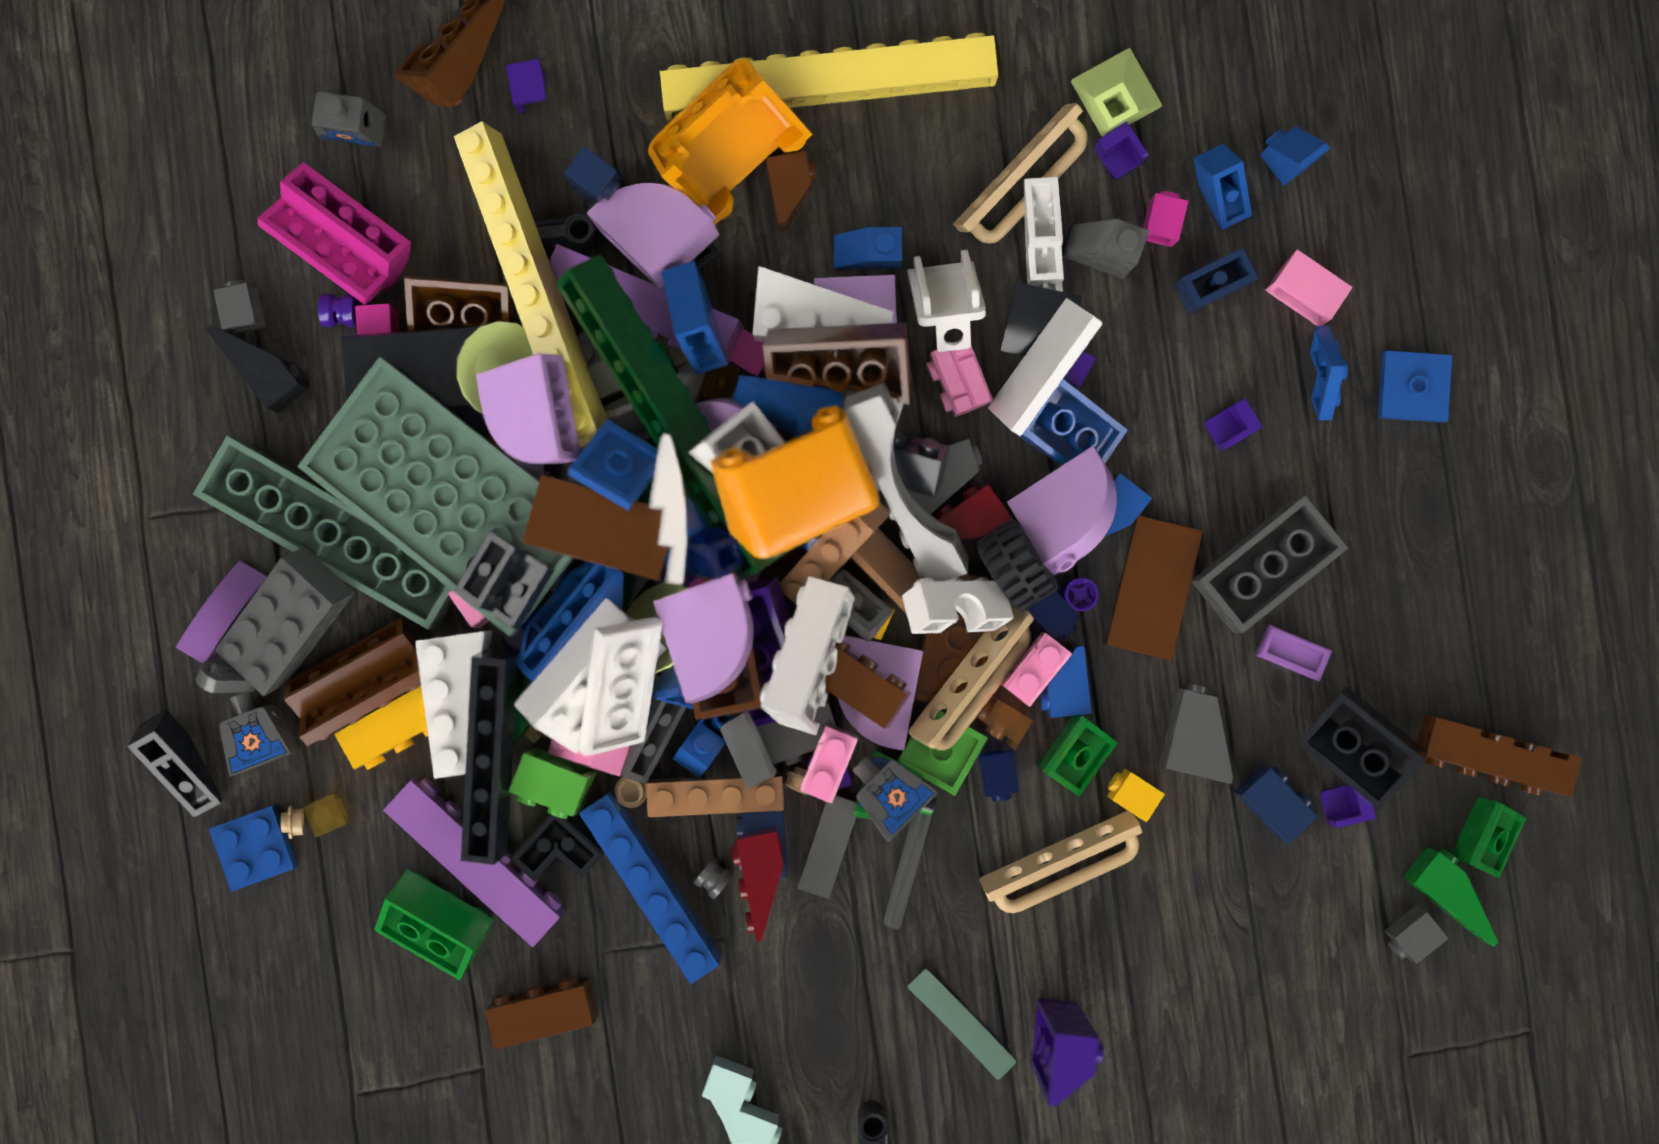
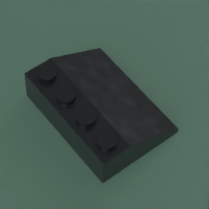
M478 325L342 336L341 346L346 400L377 359L382 357L478 433L490 435L484 415L477 412L465 399L457 380V357L465 340L478 329Z

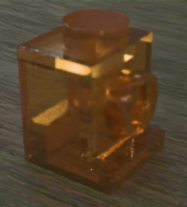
M994 698L992 703L988 701L977 715L978 719L988 724L985 729L986 732L1001 741L1007 736L1009 739L1006 744L1013 749H1016L1033 722L997 698Z

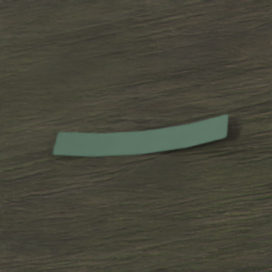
M927 969L921 972L908 985V989L943 1022L997 1080L1001 1079L1016 1064V1060Z

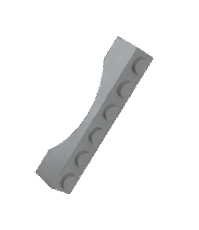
M885 383L847 397L842 410L847 414L865 461L868 462L872 470L871 475L877 491L882 490L887 500L885 501V507L891 512L889 517L891 520H897L900 527L901 541L906 549H911L915 557L913 561L920 577L933 578L934 581H945L967 574L969 557L956 530L928 514L912 498L902 482L894 453V431L899 412Z

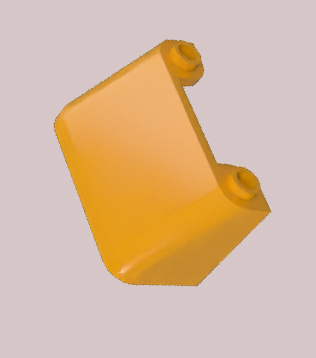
M740 58L730 64L653 138L648 147V154L660 175L674 189L685 194L698 207L704 204L716 218L713 224L716 225L732 212L734 198L731 191L778 147L784 152L798 151L813 134L746 58Z
M838 406L824 407L817 412L811 421L814 431L754 457L749 452L742 451L740 448H731L724 451L721 456L710 460L729 532L752 555L760 558L777 555L864 515L879 505L877 487L845 411Z

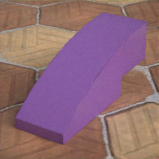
M239 560L201 607L175 648L202 664L206 660H217L219 654L214 650L268 576Z

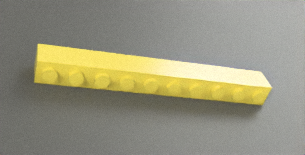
M972 33L967 35L965 39L952 40L949 36H942L927 43H919L917 40H906L899 43V46L886 47L882 43L868 45L866 49L862 50L840 47L834 49L833 53L824 54L811 50L802 52L800 56L796 57L774 54L768 56L767 60L758 61L746 58L790 108L995 86L998 78L994 35L985 36L984 33ZM708 61L702 63L701 67L687 68L685 65H672L667 70L660 71L663 106L667 121L673 120L730 64L720 65V62Z
M481 121L454 136L533 355L543 353L563 356L579 448L584 449L605 423L607 416L587 370L588 365L564 300L555 285L554 273L503 136L500 132Z

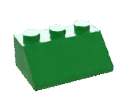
M406 869L386 896L374 931L460 981L488 935L494 919L489 917L483 909L472 907L460 900L452 891L443 890L431 883L423 874L414 873Z

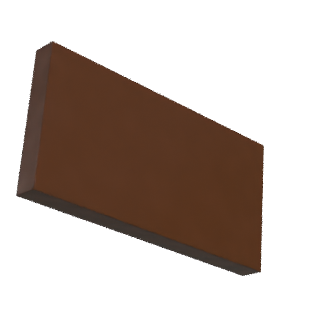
M541 475L523 536V544L660 581L669 547L657 545L662 510L649 508V504L636 501L631 509L627 511L591 488Z
M1138 516L1135 519L1105 645L1172 661L1203 531L1143 516Z
M964 574L956 578H961L962 581H972L983 576ZM958 611L959 620L941 633L924 634L922 644L923 655L914 696L916 700L931 702L985 633L968 632L964 618ZM988 656L980 658L975 667L982 666L987 661ZM968 682L960 684L956 688L955 694L962 692L967 687Z

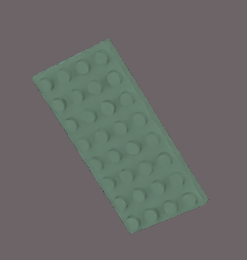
M382 357L377 359L297 466L453 592H455L454 590L490 531L502 536L554 569L555 571L526 619L573 559V557L522 543L539 480ZM455 592L508 636H514L518 631L506 625L487 610L479 609Z

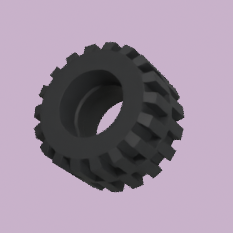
M1011 518L977 540V549L986 568L1007 599L1017 609L1024 612L1058 590L1055 575L1043 564L1019 522Z

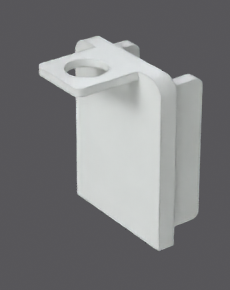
M968 250L961 251V263L923 267L920 256L913 257L914 269H908L907 271L918 324L921 326L936 325V342L939 352L970 348V321L983 319L986 316V307L974 262L970 261ZM950 329H960L963 332L962 338L954 343L945 341L944 334Z

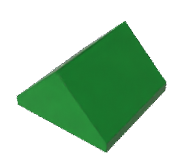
M1073 715L1037 767L1080 797L1118 742L1082 715Z
M1477 796L1451 854L1470 866L1500 878L1527 818L1504 804Z

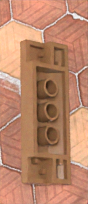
M877 528L850 558L907 615L902 595L914 586V582L925 577L918 575L914 564Z

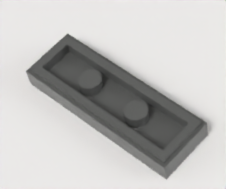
M835 794L832 803L825 802L797 889L826 899L830 898L856 819L853 813L857 801Z

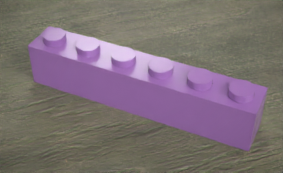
M557 244L549 261L556 282L568 268L591 258ZM611 267L624 292L633 301L634 307L641 319L650 328L653 338L656 339L658 334L669 339V345L683 351L674 333L665 289L662 288L660 290L652 283ZM712 309L729 363V358L744 326L738 319Z
M420 777L410 780L383 811L531 947H534L565 912L561 907L563 905L562 901L551 891L544 892L536 884L538 882L537 879L533 881L510 860L512 855L508 851L495 865L461 861L463 810L450 800L446 802L438 794V787L429 779L424 778L422 780Z

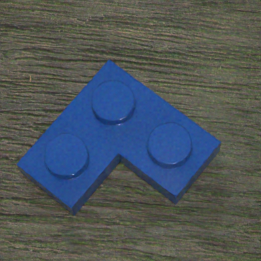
M1316 326L1310 349V356L1317 371L1311 401L1318 420H1332L1335 406H1339L1341 402L1340 386L1342 380L1347 378L1348 364L1346 359H1342L1339 341L1334 339L1330 326Z

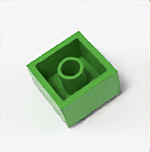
M538 747L523 753L509 789L510 793L517 795L516 800L529 806H535L538 803L549 807L548 813L563 819H567L568 815L575 816L584 808L598 772L597 770L547 754L548 751Z

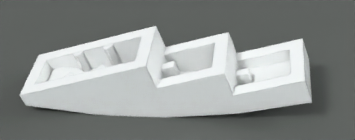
M1058 177L1024 179L1027 284L1063 292L1062 282L1064 274L1061 248L1063 234Z
M663 434L659 441L649 508L662 510L657 545L671 547L665 582L680 585L683 584L686 556V507L681 472L671 435Z

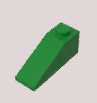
M1426 847L1403 876V879L1478 939L1495 947L1498 940L1467 874L1456 865L1459 860L1443 848L1440 851H1436Z

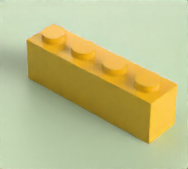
M420 685L417 689L404 694L388 705L379 708L358 722L334 734L353 769L365 765L366 769L369 770L384 762L385 758L383 755L394 749L396 754L413 746L415 743L412 738L424 733L425 737H428L422 686Z

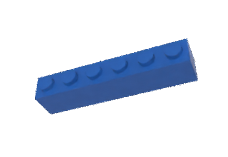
M610 791L584 808L579 813L689 983L692 984L718 967L722 956L624 806L617 801L614 791Z

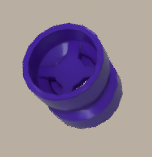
M321 294L318 300V316L322 327H335L337 324H344L346 327H357L355 306H360V301L351 294H344L342 297H336L334 294Z
M1087 578L1068 580L1061 589L1063 604L1073 611L1091 609L1096 605L1099 596L1097 586Z

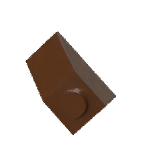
M806 151L766 158L779 231L786 230L812 193L811 181L817 180L814 160L807 161Z

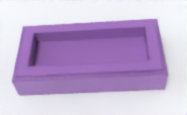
M1267 625L1255 656L1315 681H1320L1332 650L1272 625Z

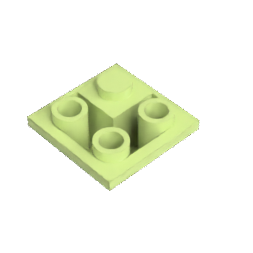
M1130 48L1071 80L1072 85L1102 137L1126 121L1130 125L1162 106Z

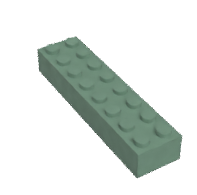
M226 436L193 493L196 497L292 552L306 547L339 579L428 630L439 628L453 604V600L448 595L452 591L450 588L320 484L242 439Z

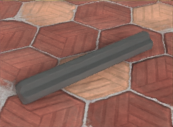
M919 812L911 820L883 920L884 925L887 927L899 929L902 925L932 815Z

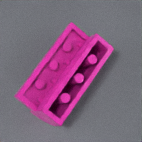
M304 162L280 181L281 198L257 218L260 228L364 305L369 303L382 289L388 291L395 284L408 263L411 241Z

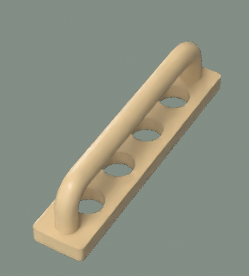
M1077 103L1064 105L953 223L959 232H971L978 240L988 244L1002 239L1024 216V197L994 229H985L980 223L981 219L1067 128L1074 135V143L1041 178L1058 177L1059 179L1087 147L1088 142L1087 131L1077 118L1083 112Z
M1010 603L1014 618L996 631H986L908 730V733L915 740L937 750L951 748L959 740L1029 648L1031 643L1029 625L1034 620L1029 611L1025 610L1022 612ZM1008 631L1005 638L995 641L999 633ZM988 656L987 661L982 666L975 667L980 658ZM968 682L967 687L962 692L955 694V690L960 684ZM947 708V712L942 718L934 720L940 710Z
M1126 811L979 878V881L990 902L995 901L999 909L1006 913L1021 912L1128 863L1138 853L1139 840L1137 835L1143 831L1133 813ZM1126 842V846L1122 851L1017 899L1010 900L1006 896L1119 843Z

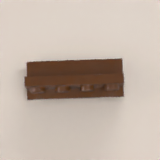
M402 617L285 682L284 700L300 718L299 737L307 746L316 741H323L329 738L334 731L347 724L358 722L366 713L377 707L382 708L388 705L393 698L406 691H413L421 685L415 643L418 639Z

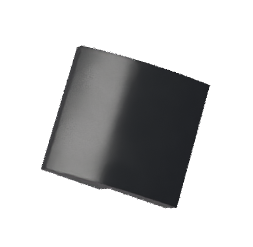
M1016 282L1000 351L1025 356L1064 300L1068 298L1080 307L1082 296Z
M490 531L454 591L479 609L487 610L509 627L519 630L555 570L522 548Z

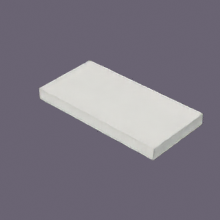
M1066 298L991 402L988 409L1011 431L1021 436L1098 331L1102 322Z
M657 617L595 628L579 751L584 756L645 741L663 623Z

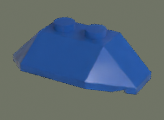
M586 562L569 572L562 581L557 593L553 592L529 622L521 643L520 654L516 657L515 664L532 682H534L605 598L623 610V573L620 570L591 562Z

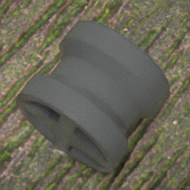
M713 856L698 874L693 884L708 890V896L714 900L730 881L734 872L731 869L721 867L719 860Z

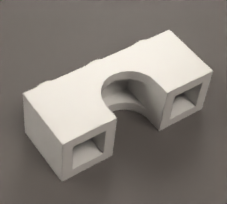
M986 577L977 578L972 581H962L961 578H950L945 581L923 578L914 582V586L902 595L912 634L941 633L959 620L957 611L964 618L968 632L996 631L1014 618L1007 597L995 581H989Z

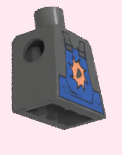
M317 92L312 116V127L319 139L382 148L387 115L366 99L360 97ZM364 119H369L367 127L364 125Z
M250 692L241 693L230 698L236 717L225 720L219 725L230 777L301 750L274 704L256 708Z
M866 756L852 770L866 784L856 797L888 843L938 793L894 760H891L880 770Z

